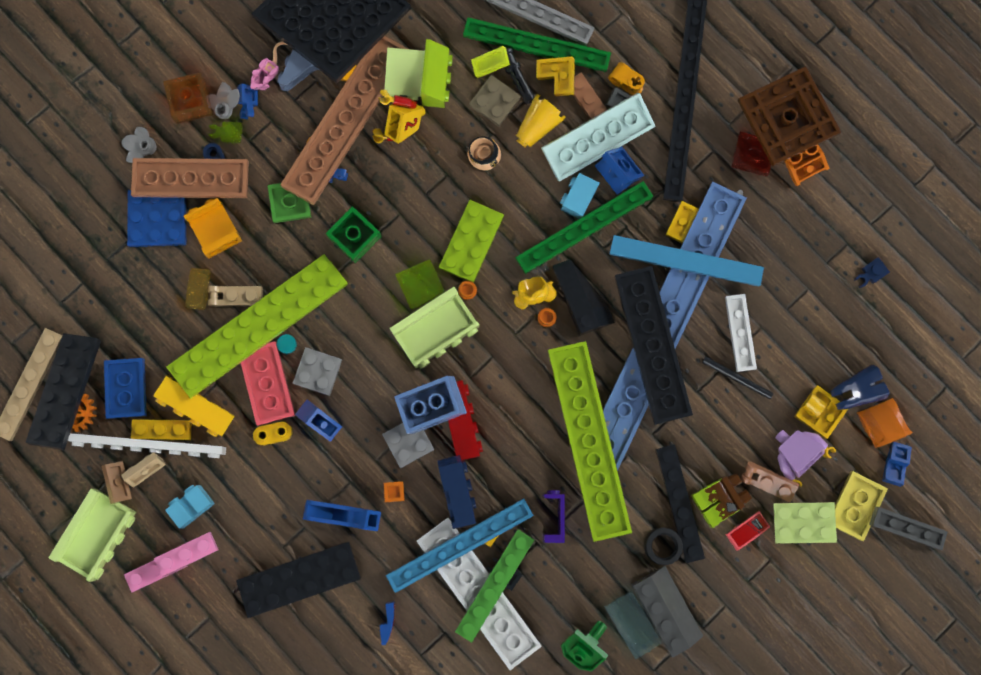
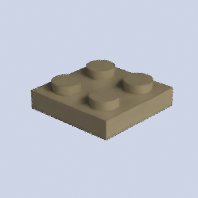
M491 75L471 100L469 106L500 127L521 99V95Z

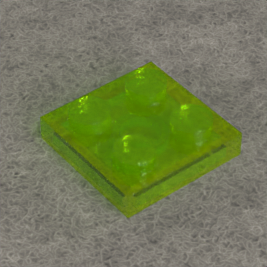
M430 259L395 274L410 309L430 302L445 293Z

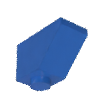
M308 399L295 414L305 424L330 442L342 428L339 423Z

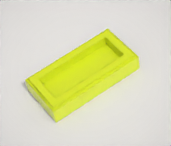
M504 46L471 59L474 74L477 78L510 65L506 47Z

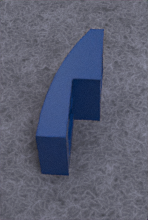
M897 442L891 443L884 468L883 482L899 487L904 485L906 467L910 464L912 447Z
M395 601L386 603L387 623L380 624L381 645H386L393 630Z

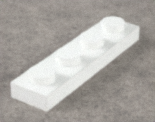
M745 294L726 296L725 302L736 372L756 370L757 366Z

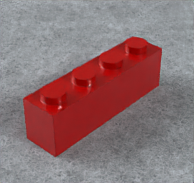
M463 380L456 383L467 413L448 420L456 456L460 455L461 460L464 461L480 457V452H483L481 440L477 441L475 436L479 432L477 423L472 422L471 415L474 414L472 403H468L466 397L470 395L468 384L464 385Z

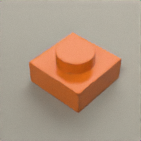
M403 481L384 483L385 502L405 501Z

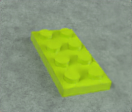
M469 200L439 265V269L474 283L504 218V214Z

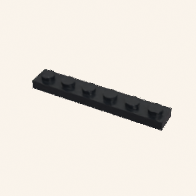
M675 445L655 449L676 531L682 540L685 563L705 559Z

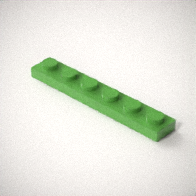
M517 529L455 630V633L471 643L473 642L534 542L533 538Z

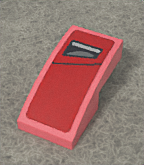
M757 511L725 535L736 551H738L768 530L770 525L761 512Z

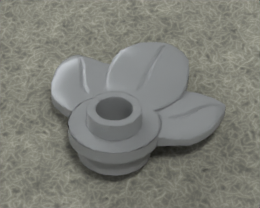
M222 82L217 95H208V104L218 118L226 120L232 115L233 108L239 102V90H232L228 84Z
M136 127L134 135H127L121 141L122 146L129 151L126 161L133 163V158H144L145 155H152L157 148L154 139L149 136L148 130L143 127Z

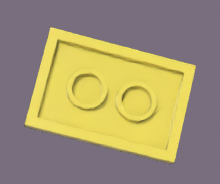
M850 471L835 503L836 529L860 541H864L871 527L869 524L875 506L880 507L888 488L854 471Z

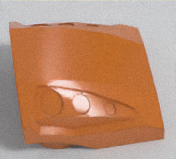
M819 145L784 161L796 186L811 176L830 169L824 152Z
M893 398L857 412L863 428L875 448L913 433L907 426Z

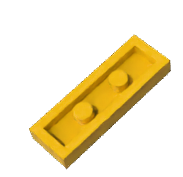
M132 420L131 439L191 440L192 423L189 422L190 420Z

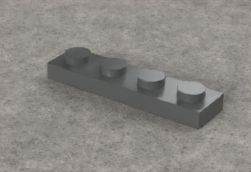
M876 506L869 524L870 526L938 550H943L948 533L945 530Z

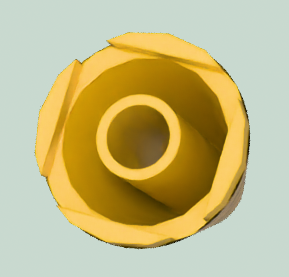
M539 94L535 95L516 134L518 137L517 142L524 148L527 145L529 147L533 146L566 118L564 115L560 117L559 114L561 112L545 98L539 100Z

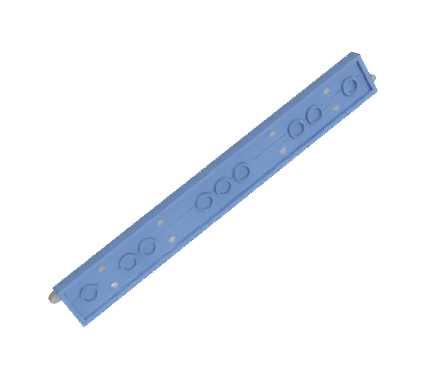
M712 182L680 249L719 257L747 199L742 196L743 191L739 190L736 193ZM670 268L659 293L676 349L710 276ZM633 347L603 408L617 471L649 406Z

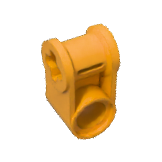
M619 62L608 77L613 85L620 87L632 96L636 93L641 94L643 91L644 77L623 62Z

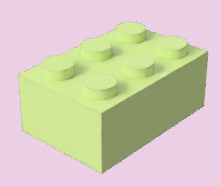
M835 502L773 503L775 543H837Z

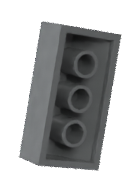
M666 566L631 584L667 653L672 658L691 648L703 637Z

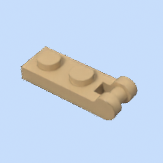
M208 286V293H210L208 306H252L263 298V287ZM218 293H223V300H218Z

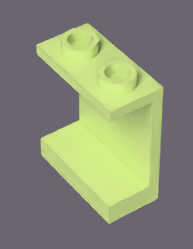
M387 47L384 90H387L390 96L406 95L407 98L418 100L421 97L425 51Z

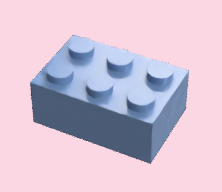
M445 376L394 396L407 434L420 432L467 413L454 376Z

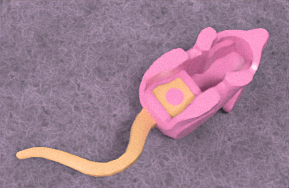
M283 41L278 42L273 49V61L265 58L259 63V68L252 71L251 89L266 90L269 88L268 83L279 72L277 48L280 45H287Z

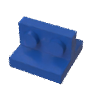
M622 146L606 151L602 155L603 159L595 165L617 195L621 194L633 182L639 181L645 176Z

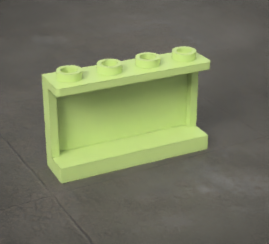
M452 287L392 326L390 330L414 367L422 369L430 364L429 360L433 357L439 358L446 353L445 349L452 346L454 348L462 343L461 339L465 336L471 337L476 334L479 323L476 322L458 295L456 288Z
M90 489L50 554L49 559L68 566L86 577L88 582L98 580L104 572L102 568L105 563L113 558L115 554L113 550L116 545H120L123 541L125 530L134 523L136 511L120 502L110 504L107 494L98 489Z

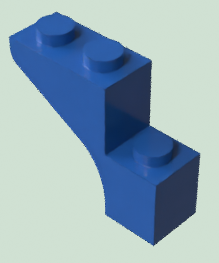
M306 500L303 520L378 531L381 512Z

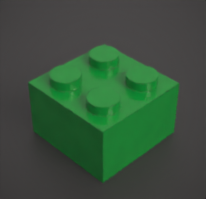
M353 206L326 232L328 239L355 264L382 237L380 231Z

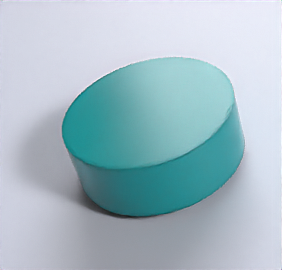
M285 334L277 340V348L280 352L291 354L296 350L297 342L293 336Z

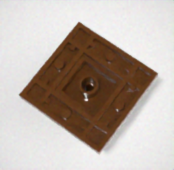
M806 66L737 100L772 167L841 133L838 124Z

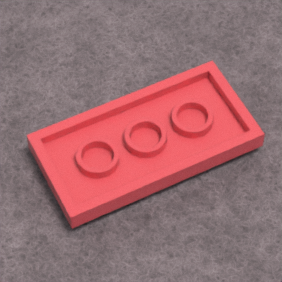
M275 341L267 343L241 362L257 426L295 416L277 343Z

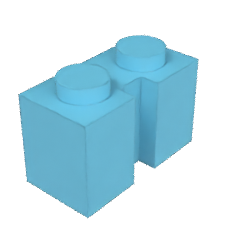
M581 173L578 174L577 178L573 177L568 186L571 188L569 194L565 193L560 203L563 204L561 210L578 219L582 218L599 186V182Z
M191 485L184 491L185 495L181 499L176 497L169 502L168 505L170 507L165 511L179 529L188 526L215 504L201 485Z

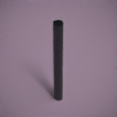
M706 356L702 361L703 364L769 400L774 394Z

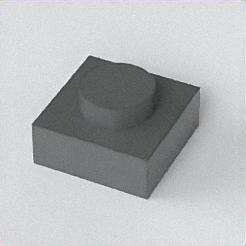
M615 87L608 98L606 106L612 108L631 97V95Z

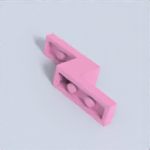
M208 532L154 558L153 561L124 574L132 593L188 567L187 565L219 549L211 532Z

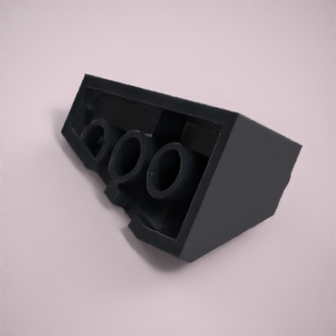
M570 259L552 266L579 336L615 323L607 303Z

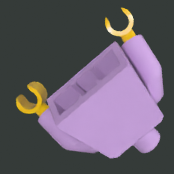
M782 430L776 436V439L782 444L778 448L780 470L786 478L799 483V487H802V483L795 479V477L799 478L821 456L832 458L828 455L829 450L832 453H836V449L828 447V444L816 433L800 432L797 430L789 436Z

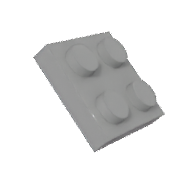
M305 347L293 384L330 396L342 359Z
M403 423L382 434L400 468L435 450L424 430L407 434Z

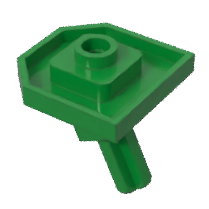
M597 621L588 634L584 635L578 629L575 630L561 644L564 657L578 669L592 672L608 657V654L597 646L598 640L607 629V626L603 622Z

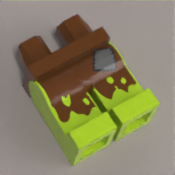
M738 474L728 477L723 476L690 495L698 509L702 511L701 514L710 528L716 527L720 522L745 507L744 504L752 499L746 489L738 494L734 487L742 483Z

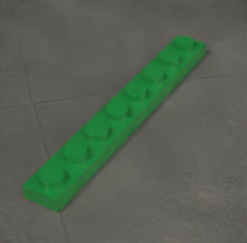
M467 17L463 37L504 46L509 49L512 48L513 50L550 59L573 56L575 59L574 65L607 72L611 52Z
M642 181L520 254L515 259L526 275L653 199L654 196L645 182Z

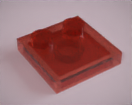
M740 131L731 167L767 177L770 173L771 163L756 135Z

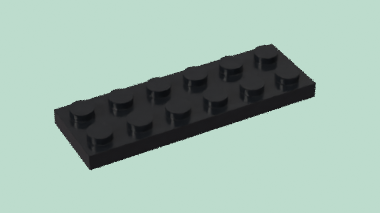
M63 333L26 439L27 444L65 450L101 343L100 339Z
M346 542L238 579L236 582L247 618L355 582L360 580L361 576L350 542Z

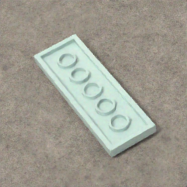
M636 93L541 147L557 180L561 181L600 159L606 151L621 147L656 126L641 94Z

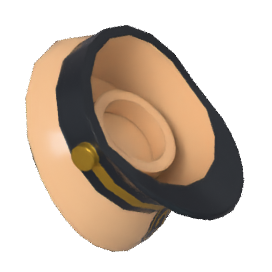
M477 137L472 140L468 147V159L479 170H490L500 161L501 150L498 144L489 137Z

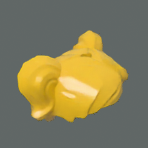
M538 276L519 282L518 290L512 291V294L515 295L514 303L516 307L525 309L528 305L539 304L543 301H553L556 298V290L552 286L553 282H546L542 277Z

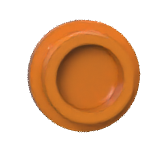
M464 281L459 285L458 293L461 298L470 300L476 296L477 287L471 281Z
M544 308L539 312L538 322L540 325L551 327L555 324L557 316L554 310Z

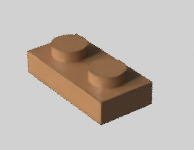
M123 461L103 465L102 470L110 504L132 499L129 484L121 476L125 472Z

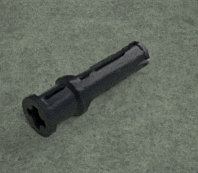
M507 49L510 65L506 66L505 71L508 75H511L526 105L530 104L534 99V95L520 70L521 64L516 61L513 55V49Z

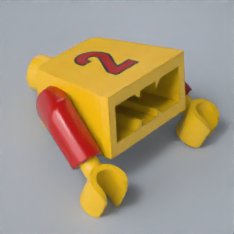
M380 90L381 95L384 96V98L378 97L383 105H387L390 102L392 104L389 105L385 134L382 133L381 129L375 128L372 131L374 134L372 137L376 143H382L384 139H387V141H394L399 144L419 129L421 117L425 115V109L423 106L417 105L413 99L398 95L393 97L389 95L387 90Z

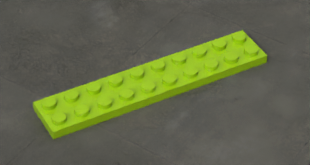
M323 254L166 366V368L189 398L192 399L342 290L348 283L326 255Z
M584 341L549 349L548 354L592 540L596 542L632 533L587 343Z

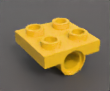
M816 385L794 417L824 439H828L848 409H837L835 404L840 401Z

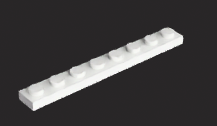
M71 433L68 441L72 442V446L84 447V443H90L93 448H103L104 445H111L110 449L123 450V446L130 447V451L142 452V448H148L151 453H161L162 450H169V454L181 455V451L188 452V456L200 457V453H207L209 458H219L220 455H226V447Z

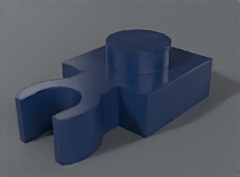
M878 257L863 267L862 271L865 274L856 276L854 281L861 278L863 284L859 288H862L868 284L869 280L874 284L890 273V271Z

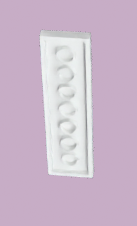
M447 518L418 539L417 543L427 553L460 533L457 529L452 528L451 521ZM473 551L437 569L466 611H468L490 575ZM502 592L480 630L508 669L512 670L542 646Z

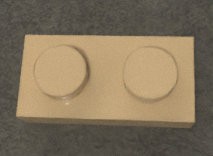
M153 452L136 465L130 467L121 476L126 483L134 488L166 464L161 457Z

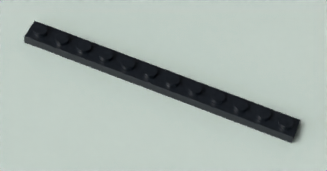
M688 0L663 200L683 201L707 0Z

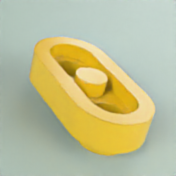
M286 422L263 425L255 429L253 439L257 444L263 446L289 440L293 430ZM280 428L285 429V433L283 435L279 434ZM261 432L266 433V437L264 439L260 438Z

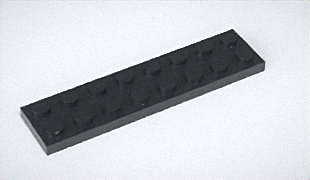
M649 266L615 275V282L654 425L692 416L691 405L653 267Z

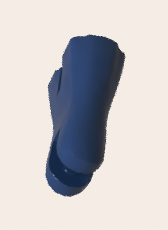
M870 365L830 391L832 397L842 394L844 399L835 404L837 409H850L888 398L890 393L887 385L884 382L876 385L874 383L883 379L877 366Z

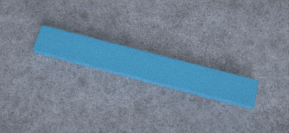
M616 235L613 236L609 254L758 287L761 286L764 267Z
M522 499L387 574L386 577L396 593L534 515L525 499Z

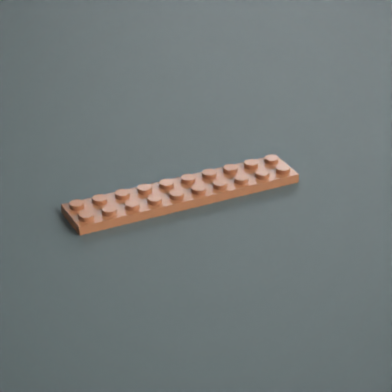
M384 36L360 60L280 184L282 188L312 205L316 203L379 104L380 100L378 97H383L380 90L385 89L387 47L408 48Z

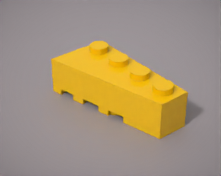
M169 375L164 378L153 395L157 398L155 402L164 407L166 405L174 408L172 412L180 417L188 416L191 418L189 422L197 427L205 426L208 428L206 432L214 437L218 435L223 436L235 417L200 394L190 399L179 383L174 381Z

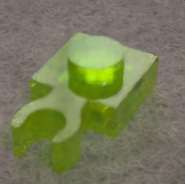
M222 122V127L214 124L209 125L210 129H216L214 134L208 133L210 138L221 136L222 142L241 143L242 123Z

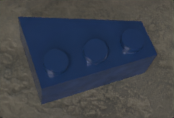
M460 455L438 460V468L451 517L452 528L456 529L476 524L473 509L477 507L474 497L470 498L469 491H472L470 479L466 480L465 473H468L466 461L462 462Z

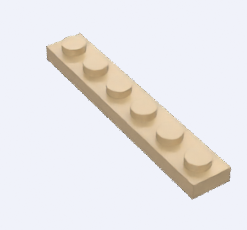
M47 328L44 329L0 416V437L13 441L57 353L62 335Z

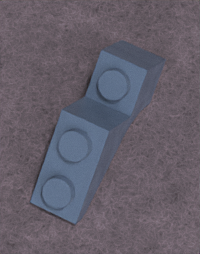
M292 50L291 55L286 57L284 72L281 71L278 76L279 86L281 90L289 91L312 72L319 69L295 50Z

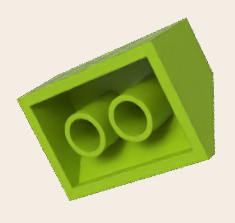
M426 39L421 87L422 106L445 108V102H449L450 92L446 90L447 84L451 83V73H448V67L452 66L453 55H450L448 47L430 39Z

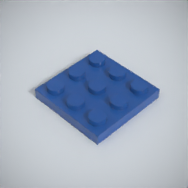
M128 190L127 246L186 245V219L184 218V215H186V198L132 197L131 190Z

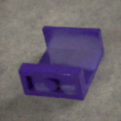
M548 490L547 494L542 495V498L558 499V534H542V542L565 543V494H560V490Z

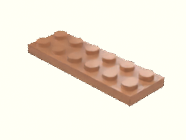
M133 158L131 196L247 198L248 159Z

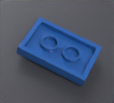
M134 358L104 361L106 419L147 416L145 359Z

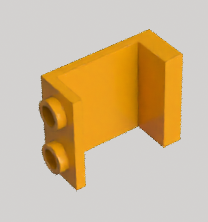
M218 198L209 199L203 206L192 208L187 212L188 214L184 215V218L189 222L199 240L204 255L208 259L242 241Z

